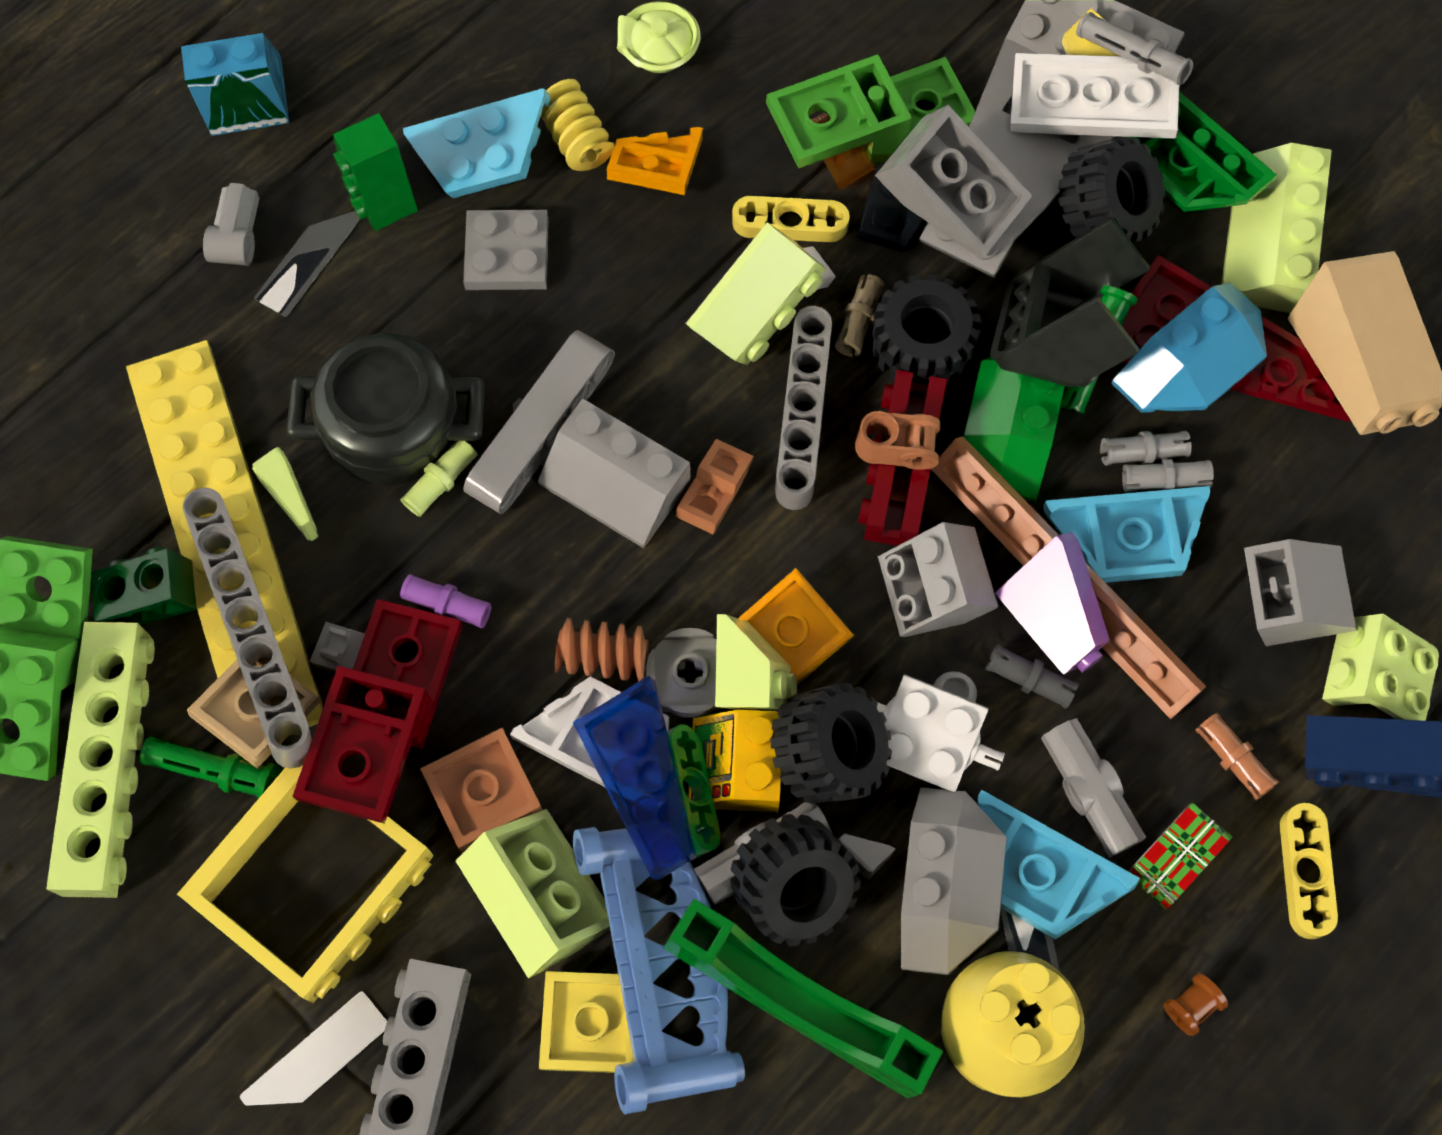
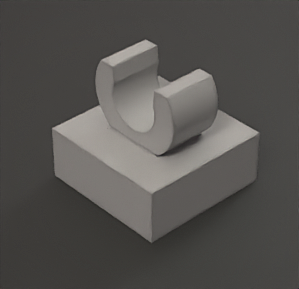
M325 622L309 662L313 667L336 673L338 666L353 669L365 634Z

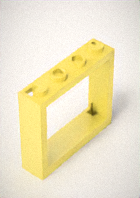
M302 765L298 768H285L177 895L299 996L314 1003L318 997L322 999L330 988L334 989L341 978L338 973L348 960L355 961L365 952L371 943L369 935L381 921L385 924L396 914L402 904L399 898L410 884L417 886L425 878L423 874L431 866L429 861L434 855L425 845L388 816L385 824L369 820L403 847L406 852L303 977L212 902L298 802L292 796L303 767Z

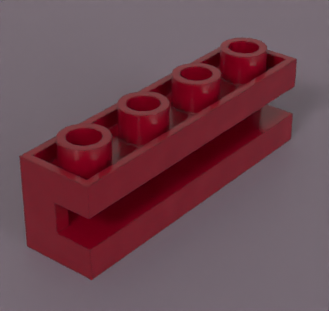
M897 370L894 385L885 383L881 408L888 409V413L925 414L940 419L947 379L930 376L928 385L912 382L913 372ZM875 434L874 442L882 443L886 441L881 434ZM869 464L866 484L872 485L874 488L871 499L863 498L858 520L859 524L866 525L864 540L899 546L918 536L930 469L918 470L905 466Z

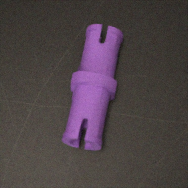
M409 574L403 582L400 591V597L403 600L434 610L435 614L446 617L450 616L479 628H484L490 616V603L457 591L456 586L448 583L442 586Z

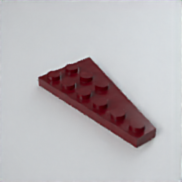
M1158 255L1151 264L1149 271L1143 275L1131 292L1138 300L1135 306H1130L1122 327L1140 350L1155 333L1212 286ZM1262 317L1267 357L1229 390L1350 422L1349 416L1301 339ZM1133 355L1132 357H1130V358L1124 360V362H1128V363H1129L1130 360H1131L1135 355Z

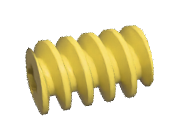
M566 79L552 85L546 90L550 94L549 106H543L540 117L544 120L546 128L551 132L553 140L558 144L559 151L565 156L567 165L576 171H589L599 167L608 160L614 149V143L608 141V132L601 128V120L594 116V108L587 102V96L581 91L579 82L575 79Z

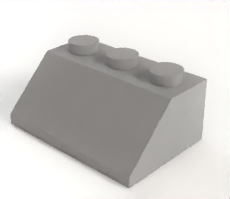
M582 398L558 431L539 477L538 484L640 547L645 548L691 483L690 462Z

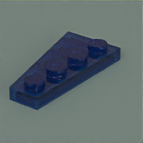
M649 675L577 719L573 724L652 879L658 881L695 859L697 855L656 682Z

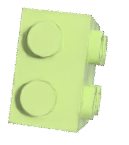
M1384 614L1355 617L1357 631L1336 635L1322 699L1333 706L1370 703L1395 719L1426 721L1435 673L1438 667L1439 653L1437 648Z

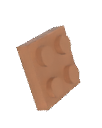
M503 728L420 768L460 851L469 848L487 830L543 810Z

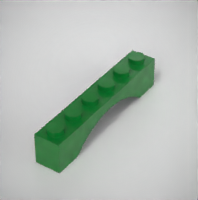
M693 899L663 947L669 953L907 1099L922 1094L943 1053L941 1049L902 1025L861 1008L812 981L762 947L735 923L696 899Z

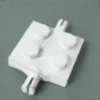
M905 674L896 696L887 706L878 703L877 710L884 713L887 720L884 724L886 730H890L891 735L888 745L892 749L891 759L887 760L886 764L952 792H956L964 770L973 760L996 769V771L999 770L1001 762L988 758L985 755L1003 761L1005 753L980 744V729L988 712V707Z

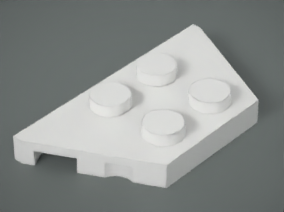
M590 676L575 686L569 695L556 699L543 708V713L523 726L521 724L518 725L511 732L510 735L513 740L661 817H664L666 814L667 797L657 752V740L661 734L669 730V716Z

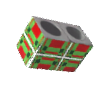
M1192 803L1187 809H1184L1128 872L1139 877L1138 885L1167 910L1233 836Z

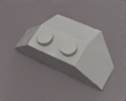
M920 788L911 820L901 910L902 970L949 975L999 930L1007 838L966 791L952 792L944 789Z

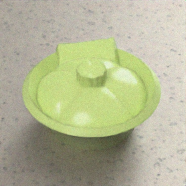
M663 1L649 2L636 7L627 16L621 15L618 17L617 50L637 67L654 73L670 72L686 63L698 49L700 43L699 25L689 11L677 4Z

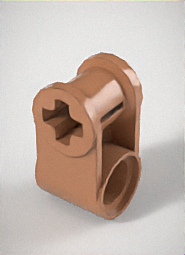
M883 411L871 412L861 422L855 442L856 452L862 460L871 464L905 466L918 470L934 468L939 462V456L935 452V436L940 431V420L925 414L907 415ZM868 434H881L886 441L882 443L874 442L868 437Z

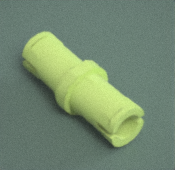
M455 441L434 464L428 463L424 468L425 474L400 499L401 502L413 514L421 517L444 491L449 492L455 486L454 480L478 456L477 452L466 441Z

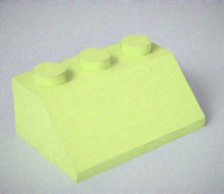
M767 222L686 324L730 358L748 366L751 361L756 362L765 354L769 347L767 341L776 330H782L792 321L796 314L794 308L803 297L811 296L819 288L823 281L821 275L825 272L826 268L793 239Z
M547 809L483 832L456 860L459 868L528 978L560 964L610 930L604 897L590 875L581 876L575 864L573 849Z

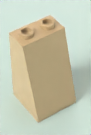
M1392 251L1324 262L1287 319L1358 433L1364 435L1380 431V433L1385 434L1399 427L1410 425L1421 427L1435 420L1439 415V409L1442 407V371L1396 253Z

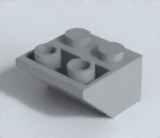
M942 522L878 556L900 637H908L965 624L998 608L975 527Z
M1287 539L1244 548L1257 630L1266 646L1357 631L1341 546Z

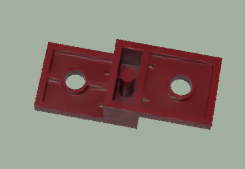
M377 599L353 669L342 666L337 667L292 796L295 800L385 824L410 746L423 749L463 627L461 620ZM404 643H413L418 646L417 656L407 663L398 662L395 659L397 648ZM355 754L364 756L366 766L360 775L346 777L342 774V764L346 758Z

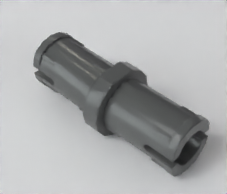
M999 644L993 650L989 658L991 661L987 663L985 668L989 672L992 671L1021 685V691L1027 694L1033 691L1060 704L1065 709L1074 698L1075 694L1072 692L1076 691L1079 685L1076 681H1071L1044 668V662L1038 659L1032 662L1003 648Z

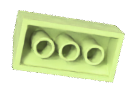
M1288 143L1253 154L1276 173L1277 177L1246 205L1231 207L1221 284L1231 282L1257 307L1291 313L1318 273L1332 151L1330 149Z

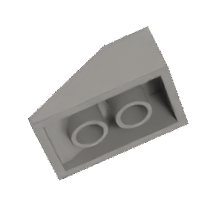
M949 105L924 116L875 175L903 206L980 258L989 252L1032 197L1031 193Z

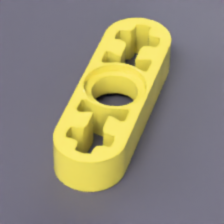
M745 196L734 204L732 210L733 228L739 235L746 238H755L768 222V212H773L771 225L797 241H839L847 234L850 218L846 206L835 200ZM747 212H755L754 222H746ZM795 212L800 215L802 221L796 226L789 227L782 224L779 218L783 213ZM809 214H814L813 226H808ZM827 216L835 217V226H827Z
M1300 803L1286 811L1280 820L1289 921L1293 930L1301 937L1318 939L1331 933L1338 921L1328 822L1320 808L1310 803ZM1301 815H1303L1305 822L1312 823L1314 829L1306 833L1307 847L1316 845L1317 849L1295 850V846L1298 847L1305 843L1303 830L1295 828L1293 823L1301 818ZM1300 859H1311L1318 865L1320 877L1316 883H1307L1299 877L1297 864ZM1321 890L1322 895H1318L1312 901L1314 912L1322 914L1323 921L1316 924L1314 928L1312 921L1304 920L1303 913L1311 909L1310 895L1301 897L1300 892L1312 893Z

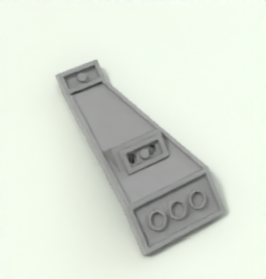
M1025 0L1004 40L969 128L1031 193L1032 197L984 257L980 258L929 222L920 237V241L995 278L1014 240L1061 194V190L1058 189L1059 180L1063 179L1061 170L1063 165L1068 163L1070 154L1076 152L1082 146L1112 140L1117 137L1010 132L1015 53L1067 55L1062 44L1063 36L1090 8L1106 21L1148 41L1157 39L1163 42L1164 48L1174 53L1184 36V32L1115 0Z

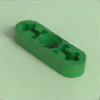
M677 725L658 737L657 752L675 841L679 849L686 856L697 858L718 847L720 843V830L700 739L689 726ZM683 781L687 782L691 787L694 800H691L686 795Z

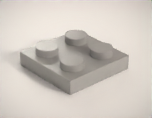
M467 210L463 280L465 290L547 289L549 222L547 210Z

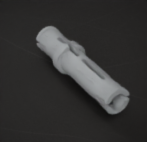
M1092 12L1086 13L1077 26L1076 32L1078 37L1084 38L1138 64V69L1145 73L1153 71L1180 85L1185 83L1192 72L1193 61L1165 49L1163 42L1157 39L1148 41L1096 16Z

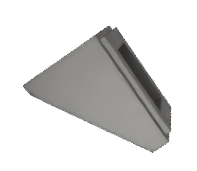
M843 834L839 838V841L853 855L852 858L858 864L859 873L865 879H870L892 857L895 848L890 845L848 834Z

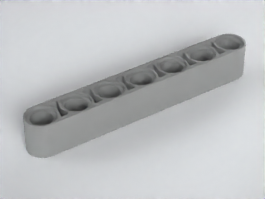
M195 489L185 497L183 511L272 756L282 767L291 769L301 767L304 764L312 741L310 729L221 495L214 489ZM213 513L208 518H200L204 514ZM218 549H227L225 552L221 554H212L214 551ZM234 584L242 585L240 588L233 591L225 590L227 587ZM245 621L256 622L249 628H238ZM258 659H271L270 662L264 666H251ZM282 696L286 698L281 704L276 706L265 704L272 697ZM289 735L301 737L293 745L284 746L280 744L282 739Z

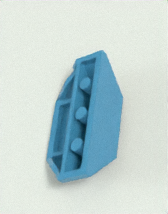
M1231 282L1212 286L1155 333L1113 379L1111 384L1141 413L1154 412L1155 410H1206L1267 357L1261 310Z

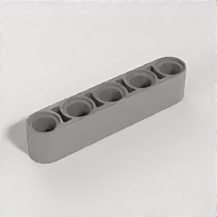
M818 306L802 308L796 314L794 320L775 487L776 498L779 504L790 510H800L806 507L811 502L814 491L832 328L831 316L825 309ZM813 328L817 329L821 333L818 335H809L806 334L804 330ZM810 365L816 368L817 371L805 373L799 367ZM798 403H807L813 409L800 411L794 406ZM794 441H803L809 445V448L796 450L789 444ZM791 479H797L803 482L805 487L793 490L789 489L785 483Z
M580 330L573 332L473 467L465 481L464 492L499 514L506 512L549 454L557 433L582 398L586 401L604 378L613 362L614 350Z

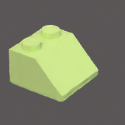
M717 614L715 707L735 710H778L782 704L788 703L787 699L797 694V679L795 674H791V666L749 622L726 614Z

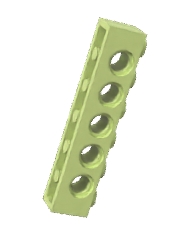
M84 622L46 887L47 890L62 897L117 898L118 887L124 883L126 878L127 865L125 858L122 857L125 839H129L132 832V815L128 812L130 794L136 792L138 785V772L134 767L136 750L141 749L144 739L140 716L142 707L147 705L149 699V685L147 680H145L147 664L152 663L155 652L153 639L138 623ZM124 664L123 672L118 677L109 679L111 670L116 665ZM114 706H119L116 717L110 722L103 723L107 710ZM112 749L113 755L111 760L106 765L98 767L99 756L104 751ZM106 793L107 800L105 805L100 810L92 812L93 800L98 795ZM95 838H100L101 845L98 852L94 856L86 858L85 850L89 842Z

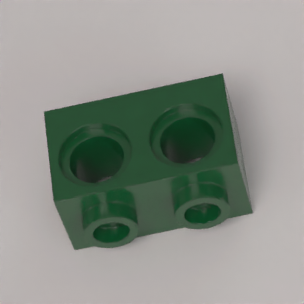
M153 548L148 550L144 556L131 560H114L109 563V567L91 572L94 622L138 623L140 626L197 609L192 560L175 553L171 548Z

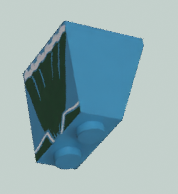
M263 33L181 46L185 82L211 136L290 123L281 57Z

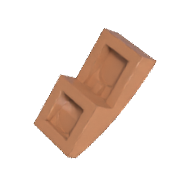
M716 439L698 466L696 478L677 506L675 517L714 534L738 492L753 462L754 456Z

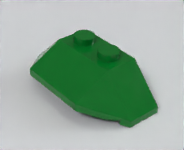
M1179 92L1178 130L1175 139L1134 137L1139 139L1140 144H1146L1150 148L1151 156L1155 155L1159 162V171L1163 173L1164 179L1162 183L1163 188H1165V195L1184 212L1246 205L1277 177L1276 173L1181 92Z
M989 357L982 360L964 438L1024 500L1036 502L1052 447L1065 386L1002 370L994 359Z

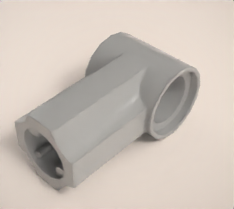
M230 183L229 186L222 188L214 226L209 225L204 233L203 253L207 262L249 266L252 263L255 250L252 230L260 199L257 191L238 183Z

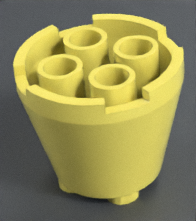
M1004 951L986 955L974 961L955 978L946 993L942 1010L941 1033L949 1058L957 1070L969 1082L983 1091L986 1090L1006 1097L1021 1098L1050 1089L1071 1071L1083 1045L1084 1016L1075 990L1058 969L1034 955L1023 952ZM1032 1005L1037 1013L1033 1014L1025 1024L1020 1026L1015 1017L1019 1015L1020 1010Z

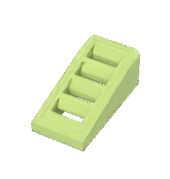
M276 447L253 463L252 469L260 483L306 539L313 541L318 537L317 528L286 455L280 447Z

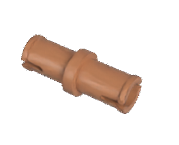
M1218 712L1205 720L1195 730L1223 760L1220 765L1225 771L1231 769L1251 792L1255 800L1260 799L1279 783L1251 752L1254 749L1248 741L1243 743Z

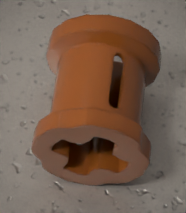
M1201 973L1192 978L1193 985L1176 1000L1168 999L1163 1004L1165 1011L1184 1033L1193 1037L1199 1033L1198 1026L1216 1010L1223 1011L1228 1007V1001L1215 983Z

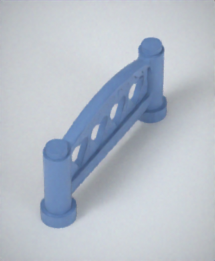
M672 822L598 832L596 827L576 829L573 834V853L579 874L584 876L600 873L634 1057V1062L619 1064L615 1068V1089L621 1111L624 1114L641 1112L646 1110L649 1103L735 1087L737 1082L744 1081L745 1070L741 1055L738 1052L731 1054L726 1048L728 1023L727 988L689 965L690 974L687 978L694 986V993L691 998H683L653 984L679 958L663 949V945L645 938L644 935L668 913H674L681 918L693 899L711 908L688 856L679 849L675 841ZM666 868L672 874V883L669 887L674 890L676 901L673 905H665L637 892L636 888L656 869ZM686 1006H692L699 1012L700 1018L696 1026L703 1032V1041L699 1046H692L662 1032Z

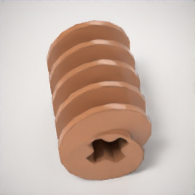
M567 618L558 635L555 672L557 673L565 661L568 674L575 675L582 663L586 676L592 677L600 665L603 678L610 679L616 667H618L621 680L627 681L633 669H635L638 681L644 682L646 663L649 656V640L645 639L642 626H637L632 637H627L625 625L619 624L613 636L609 634L607 622H602L595 634L592 633L589 620H584L579 632L574 630L572 618Z

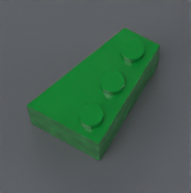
M379 113L333 134L337 151L333 153V156L343 174L341 178L351 196L349 198L360 221L367 218L373 230L377 231L418 211L398 145Z

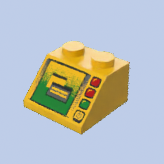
M737 709L693 719V730L698 735L702 745L715 809L778 813L781 770L780 768H775L772 758H775L776 754L775 749H771L770 738H775V732L771 729L773 720L780 718L777 711ZM689 786V798L694 800L692 789Z

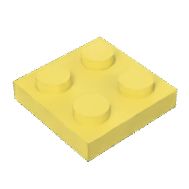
M546 971L539 1069L615 1073L616 1065L634 1062L619 975Z

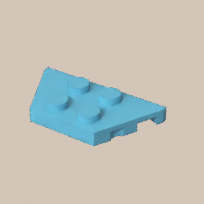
M544 88L409 126L403 128V132L444 191L452 198L526 179L532 161L531 151L536 146L541 132L537 125L543 106H549L550 94Z
M1210 487L1047 500L1043 509L1045 515L1060 535L1069 532L1074 533L1078 538L1085 562L1105 583L1182 576L1187 568L1191 547L1201 524L1200 519L1205 503L1210 495Z
M981 790L979 793L978 806L1007 838L1001 908L1048 936L1057 939L1137 886L1139 877L987 792Z

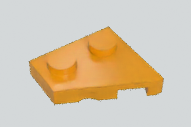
M693 127L690 128V135L668 138L667 132L650 134L647 137L634 136L617 139L607 166V179L685 195L703 139V128Z

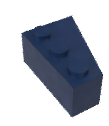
M1307 715L1306 779L1314 780L1316 785L1323 787L1350 785L1371 790H1386L1442 798V722Z

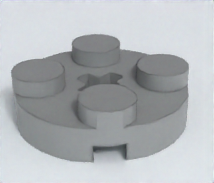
M682 628L666 635L664 640L655 649H652L646 663V680L648 689L660 709L679 717L695 718L707 715L721 708L715 707L717 639L714 638V635L698 628ZM686 663H694L696 670H703V675L697 677L694 683H686L685 678L678 677L677 675L678 671L685 670Z

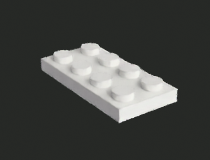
M1015 53L1010 132L1175 139L1178 130L1179 85L1153 71L1145 73L1138 69V64L1119 56Z

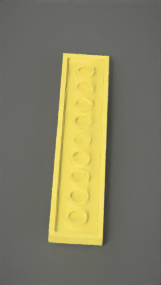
M205 340L126 366L181 555L192 560L196 606L217 678L237 658L183 511L185 497L198 488L214 489L223 498L289 675L319 698L320 703L306 717L309 727L318 724L323 710L322 700L209 343ZM213 513L204 514L200 518H208ZM218 549L214 551L212 554H221L225 552L227 549ZM234 584L227 587L225 590L233 591L240 588L242 585ZM245 621L238 628H249L256 622Z

